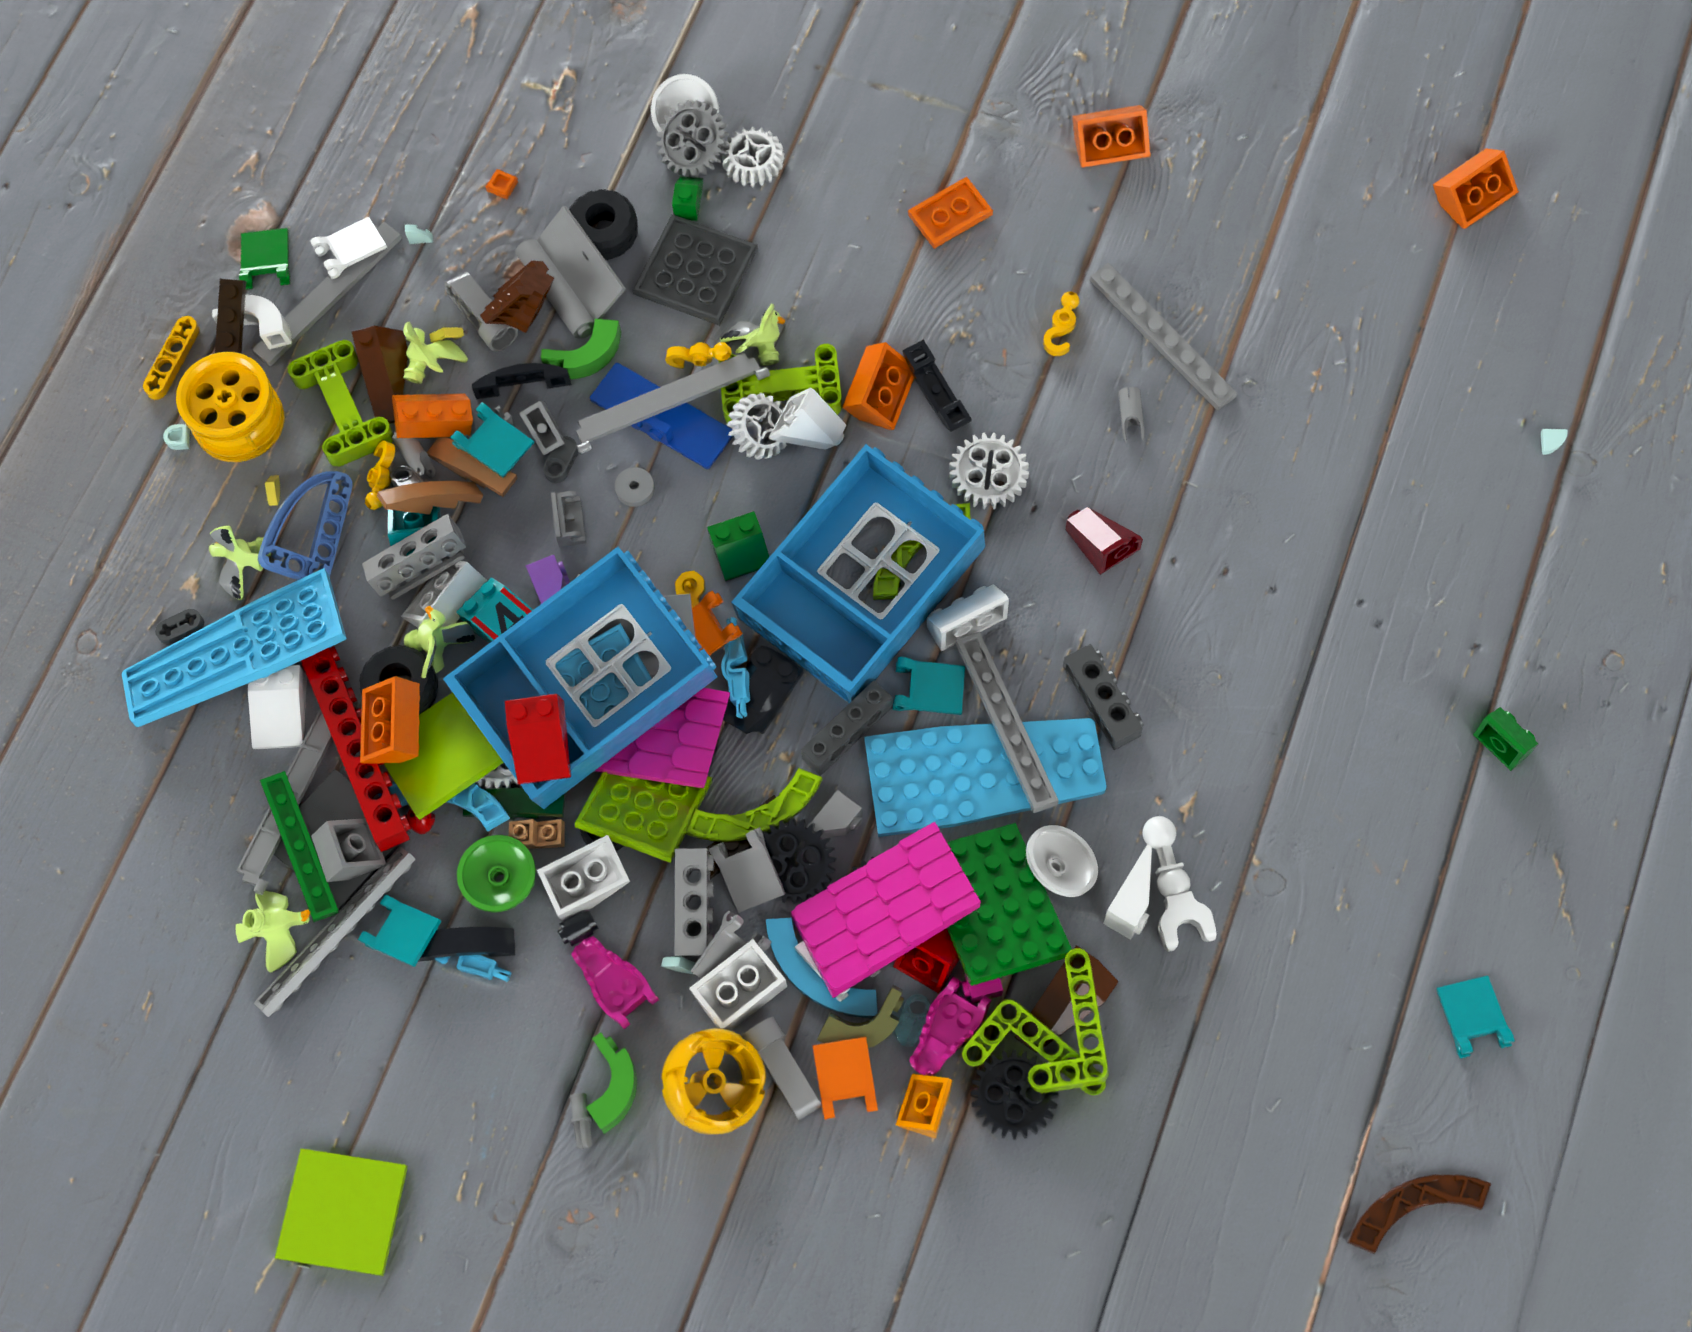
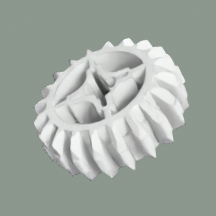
M752 126L750 131H746L743 128L740 134L736 131L734 132V138L728 137L727 143L729 144L723 146L726 154H721V159L723 161V169L727 172L729 178L733 177L735 183L741 181L743 187L747 183H750L752 187H754L755 183L763 186L764 180L771 183L772 176L778 177L779 170H782L783 146L779 143L777 136H772L771 131L764 133L762 127L755 131V128Z
M760 393L757 396L750 394L748 397L741 398L739 403L732 407L734 411L728 415L732 421L728 422L727 426L731 427L733 431L729 432L728 435L734 436L736 439L732 444L740 445L738 452L746 451V457L754 456L757 460L762 458L769 459L772 455H778L781 452L780 450L787 446L785 442L771 440L768 445L760 444L764 437L770 435L783 409L779 408L781 401L773 403V396L769 395L765 398L764 393ZM751 408L759 409V413L755 416L747 415Z

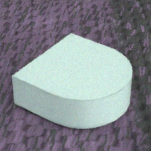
M186 424L171 425L165 430L163 439L167 446L173 450L189 449L190 429Z

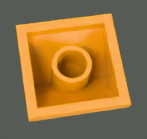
M912 1074L896 1126L936 1139L952 1089V1080L944 1077Z

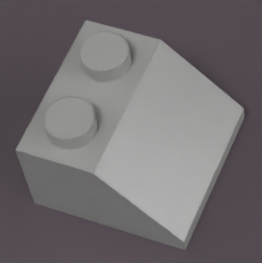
M365 818L326 821L311 835L327 882L350 880L386 865L383 853L376 845Z

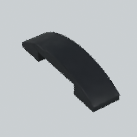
M924 339L902 351L916 382L946 428L952 432L971 422L972 419L961 400L956 399L935 364L936 359Z
M524 363L500 368L484 375L472 384V390L477 400L500 396L499 387L545 381L549 389L571 385V379L568 370L565 368L544 363Z
M503 927L437 929L419 961H433L435 957L488 954L489 957L514 956V929Z

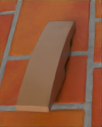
M438 437L426 452L430 458L466 480L468 478L485 489L487 487L502 497L505 496L518 479L517 475L511 471L502 478L467 452L456 448L452 444L454 440L447 437Z
M428 481L378 491L377 497L385 509L430 515L433 506L455 509L458 501L481 503L483 494L475 482Z

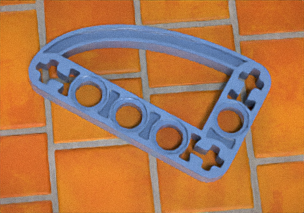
M338 471L316 474L299 485L284 500L271 520L259 550L258 562L263 568L299 580L312 574L313 571L318 569L319 563L323 565L320 566L319 570L325 568L330 577L353 487V482L349 475ZM341 480V485L344 486V488H342L339 491L338 495H334L338 492L339 485L336 482ZM327 484L309 557L275 546L279 532L298 500L310 489ZM330 501H335L339 504V513H334L330 510ZM324 523H330L334 527L335 532L333 535L325 533L323 529ZM323 545L327 547L329 556L326 558L318 554V546ZM270 552L273 553L272 557L277 559L272 563L269 562V557L266 556ZM289 560H296L299 563V572H294L289 568Z

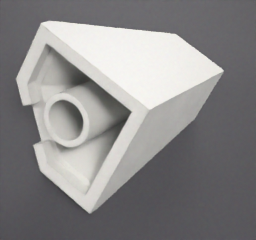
M808 388L789 398L768 438L774 441L826 450L833 446H838L844 438L843 431L847 425L814 389Z

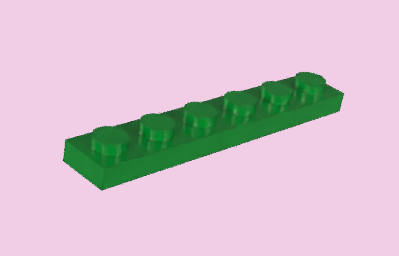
M285 771L261 779L263 791L313 922L338 914L337 905L326 881Z

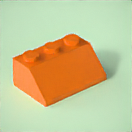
M1141 105L1072 116L1074 139L1081 167L1150 157L1147 110Z
M1489 148L1484 149L1433 184L1440 206L1463 229H1466L1519 192L1505 151Z
M886 342L866 346L842 408L860 421L894 430L914 380L905 357Z
M466 394L392 395L397 438L451 437L456 430L464 436L466 434L468 436L471 435L473 418L470 399Z
M394 676L362 689L361 763H402L418 757L420 683Z

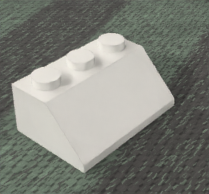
M459 561L430 578L401 617L419 628L423 621L429 619L425 608L431 606L444 615L446 620L442 627L455 624L460 618L456 612L488 580L468 562Z
M994 584L987 588L982 586L975 590L973 595L965 599L964 597L958 598L951 603V606L943 610L939 608L931 612L929 617H927V628L942 652L955 645L956 639L981 632L1007 619L1009 598Z
M752 939L689 989L718 1029L732 1031L787 987V983L783 975L754 939Z

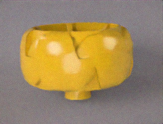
M714 1028L690 1034L673 1047L663 1066L661 1076L663 1082L662 1095L667 1108L679 1123L697 1133L724 1134L744 1126L756 1114L765 1096L763 1087L766 1081V1071L760 1054L750 1042L745 1041L739 1034L730 1030ZM703 1052V1057L709 1070L695 1072L691 1076L689 1083L685 1084V1082H688V1077H685L688 1062L694 1055ZM724 1054H730L736 1060L742 1075V1080L739 1081V1084L726 1083L724 1074L718 1070ZM720 1093L727 1106L731 1109L725 1110L718 1115H709L704 1110L696 1109L695 1107L699 1105L705 1095Z

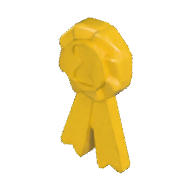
M686 571L676 579L675 591L677 595L690 593L692 608L699 603L698 599L706 590L705 581L699 573Z

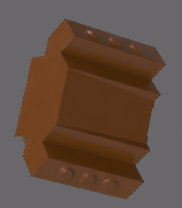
M530 261L498 289V292L493 295L494 300L480 314L485 324H506L527 333L538 316L554 281V277L547 274L549 269L543 261Z

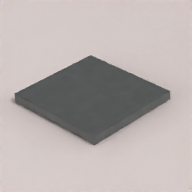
M672 214L633 289V294L720 326L758 250V246L749 241Z
M335 769L299 807L311 840V835L326 821L365 818L351 782ZM391 815L384 816L381 821H388ZM281 839L274 855L294 871ZM401 844L382 852L385 861ZM378 869L350 880L328 882L337 908L341 910Z

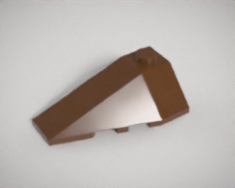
M375 325L352 331L374 416L385 418L389 424L395 423L392 395H404V369L409 359L406 355L408 347L404 332Z
M1087 953L1091 962L1099 1008L1105 1003L1119 981L1098 959ZM1076 957L1071 962V966L1075 969H1080L1085 965V960L1081 957ZM1065 962L1031 1011L1035 1017L1059 1037L1075 1025ZM1079 984L1075 989V993L1081 996L1086 995L1090 987L1087 984ZM1083 1011L1080 1014L1079 1019L1083 1020L1084 1017H1086L1092 1011ZM1029 1021L1022 1026V1030L1025 1035L1034 1036L1038 1032V1027L1034 1022ZM1017 1034L1015 1035V1039H1017L1019 1042L1027 1046L1035 1053H1038L1023 1039H1021ZM1054 1039L1046 1040L1043 1048L1053 1042Z

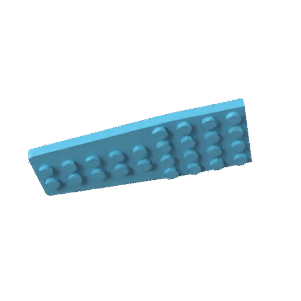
M325 568L241 607L125 669L122 672V679L130 721L135 727L143 726L260 678L268 677L270 674L346 640L330 577Z
M1093 719L1022 722L1059 800L1058 804L1105 793L1107 786L1096 725ZM993 724L940 726L864 737L878 837L917 832L933 822L937 824L939 829L1032 810Z

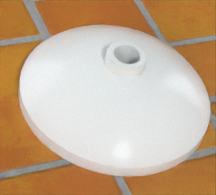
M690 74L675 75L665 80L656 90L651 102V117L658 132L663 131L659 123L666 124L667 121L663 116L670 117L672 115L670 108L678 111V103L685 106L687 100L693 104L695 100L702 104L705 102L710 107L717 109V113H719L718 99L712 87L703 79ZM694 119L689 121V127L693 124ZM680 126L678 127V130L690 138L694 144L698 143L692 138L691 134L685 132ZM680 137L676 139L675 144L679 143Z
M1048 825L1036 830L1029 838L1026 846L1027 862L1036 879L1044 887L1061 896L1077 897L1085 894L1094 886L1098 876L1097 860L1090 846L1077 833L1062 826Z

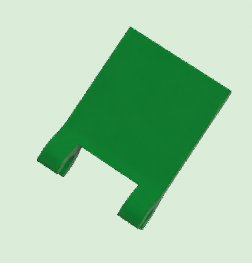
M288 228L241 233V270L239 280L246 281V290L253 289L252 276L277 273V278H280V285H290Z

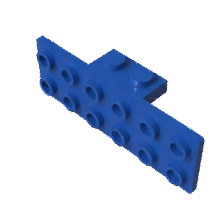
M615 363L591 394L590 401L607 410L660 387L620 363ZM687 402L631 425L633 428L648 434L653 440L665 444L705 469H710L733 438V436L728 435L733 429Z

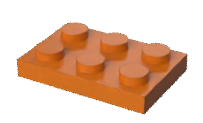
M967 176L908 210V216L933 249L993 215V209Z

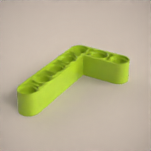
M1072 949L1065 957L1081 1058L1033 1066L1028 1073V1080L1031 1087L1039 1093L1099 1085L1104 1083L1109 1075L1091 962L1088 954L1082 949ZM1076 957H1081L1085 960V965L1080 969H1075L1071 966L1072 960ZM1079 984H1087L1090 987L1086 995L1081 996L1075 993V989ZM1085 1010H1090L1094 1013L1093 1020L1088 1023L1082 1022L1079 1019L1080 1014ZM1089 1037H1095L1099 1040L1098 1046L1093 1050L1084 1047V1042ZM1091 1065H1101L1103 1073L1098 1077L1090 1076L1088 1070ZM1067 1068H1072L1076 1071V1076L1071 1081H1065L1061 1078L1062 1071ZM1040 1072L1049 1075L1048 1082L1044 1085L1034 1083L1035 1076Z
M1005 999L995 1008L968 1041L962 1052L963 1060L968 1065H981L1006 1034L1012 1030L1050 1063L1064 1061L1069 1057L1081 1058L1080 1053L1014 999ZM1005 1004H1012L1016 1007L1017 1015L1014 1018L1007 1019L1002 1015V1007ZM1031 1021L1037 1025V1034L1034 1036L1024 1034L1022 1026L1026 1022ZM988 1025L998 1027L1000 1035L997 1039L991 1040L985 1036L984 1031ZM1054 1039L1058 1042L1059 1049L1056 1053L1049 1054L1044 1050L1043 1044L1046 1040ZM971 1046L980 1047L983 1053L982 1058L979 1060L970 1059L967 1054L968 1048ZM1091 1065L1088 1070L1089 1075L1100 1076L1102 1074L1094 1065ZM1067 1069L1062 1071L1070 1080H1073L1076 1076V1071H1069ZM1106 1081L1096 1089L1081 1087V1089L1089 1095H1098L1103 1092Z

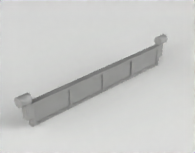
M742 353L578 421L581 429L577 430L576 433L582 444L577 445V449L581 455L592 450L590 442L751 375L755 374L758 380L770 376V372L767 367L761 369L754 357L748 359L746 354Z
M356 701L353 704L358 709L360 704ZM319 709L286 773L298 806L333 740L321 709ZM347 709L340 710L338 714H343ZM270 806L236 870L244 875L242 878L244 882L255 885L253 891L259 895L264 894L269 884L261 878L282 839Z

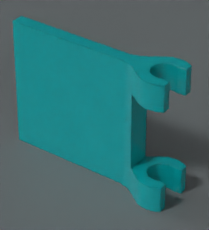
M481 402L476 411L479 412L477 417L484 421V423L469 439L458 430L450 438L454 440L452 444L456 448L467 452L504 478L534 444V440L499 417L486 404Z
M898 657L896 672H911L909 697L895 695L893 710H917L962 715L965 666L923 662L907 657Z
M385 894L380 904L387 907L386 909L391 911L376 937L363 931L358 941L364 943L370 949L377 950L415 967L442 921Z
M1488 975L1436 989L1460 1059L1470 1057V1053L1473 1052L1469 1039L1496 1033L1501 1049L1511 1047L1512 1042H1515L1513 1033L1505 1021Z

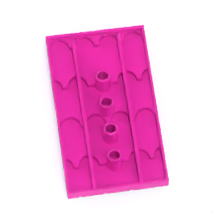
M709 688L701 689L594 772H607L608 774L704 788L730 692Z
M933 822L902 839L898 845L869 860L863 867L830 884L826 890L797 905L791 911V917L832 998L978 909L981 901L974 892L973 887L937 824Z

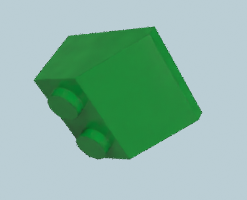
M754 511L707 527L709 538L725 581L758 571L770 557Z
M1501 707L1488 714L1473 734L1510 771L1531 754L1539 744L1529 730L1523 729L1516 722L1515 717L1510 712L1504 711Z

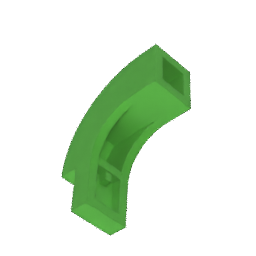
M595 319L592 336L584 346L572 351L542 349V363L567 369L570 379L584 378L597 373L612 360L618 350L621 338L619 321Z
M600 1032L592 1039L610 1065L611 1082L607 1091L586 1108L605 1134L615 1127L630 1110L636 1094L637 1075L634 1063L626 1048L615 1053L619 1048L611 1036L605 1039Z

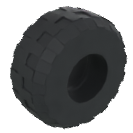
M606 189L589 191L578 197L569 208V211L605 260L623 255L632 247L637 238L638 221L634 207L625 196L616 191ZM607 220L613 222L605 229L592 228L599 221Z
M401 645L390 646L376 652L365 663L359 679L360 692L362 696V689L394 676H410L411 681L420 683V715L430 708L435 701L438 679L432 665L427 677H421L426 656L418 650Z

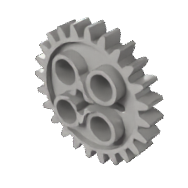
M687 100L685 106L678 103V111L670 108L672 115L670 117L663 116L667 121L666 124L659 123L663 131L656 133L657 136L661 137V140L656 142V145L662 147V149L657 153L664 156L661 161L668 164L667 168L680 176L683 174L685 177H690V175L698 177L699 171L706 175L707 167L712 170L715 169L714 161L721 163L718 155L726 154L722 150V146L729 144L723 140L724 137L729 135V133L723 131L727 124L720 122L723 116L717 113V109L710 107L705 102L702 104L695 100L693 104ZM694 119L693 124L689 127V121ZM680 126L685 132L691 134L693 139L706 147V151L704 152L690 138L682 134L678 127ZM710 132L709 138L705 141V135ZM680 137L678 145L675 146L676 139ZM696 151L695 158L691 160L692 153Z

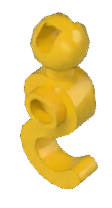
M1068 291L1061 297L1063 308L1054 312L1052 317L1053 327L1044 334L1043 346L1050 355L1062 356L1069 352L1070 344L1068 342L1054 345L1051 340L1066 335L1075 328L1076 316L1072 310L1077 308L1080 303L1077 293Z
M702 342L692 345L690 349L673 346L667 349L665 361L675 368H684L685 360L702 367L711 363L714 357L719 361L729 359L732 350L725 342L717 343L714 348H710L708 344Z
M382 440L377 445L374 456L380 457L375 467L369 470L367 475V482H369V487L372 490L366 495L365 504L370 510H376L383 506L377 497V493L387 488L391 482L388 468L394 459L395 445L385 440Z

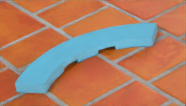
M395 781L392 782L393 786L389 787L391 794H397L402 807L409 805ZM475 783L447 801V803L455 804L471 812L479 819L487 831L510 819L497 799Z
M792 917L766 919L767 934L772 942L770 946L783 973L801 993L820 1006L843 1013L844 1015L873 1018L878 1013L876 990L850 987V990L847 991L849 996L843 1001H838L836 997L832 998L823 979L795 950L798 942L793 929Z

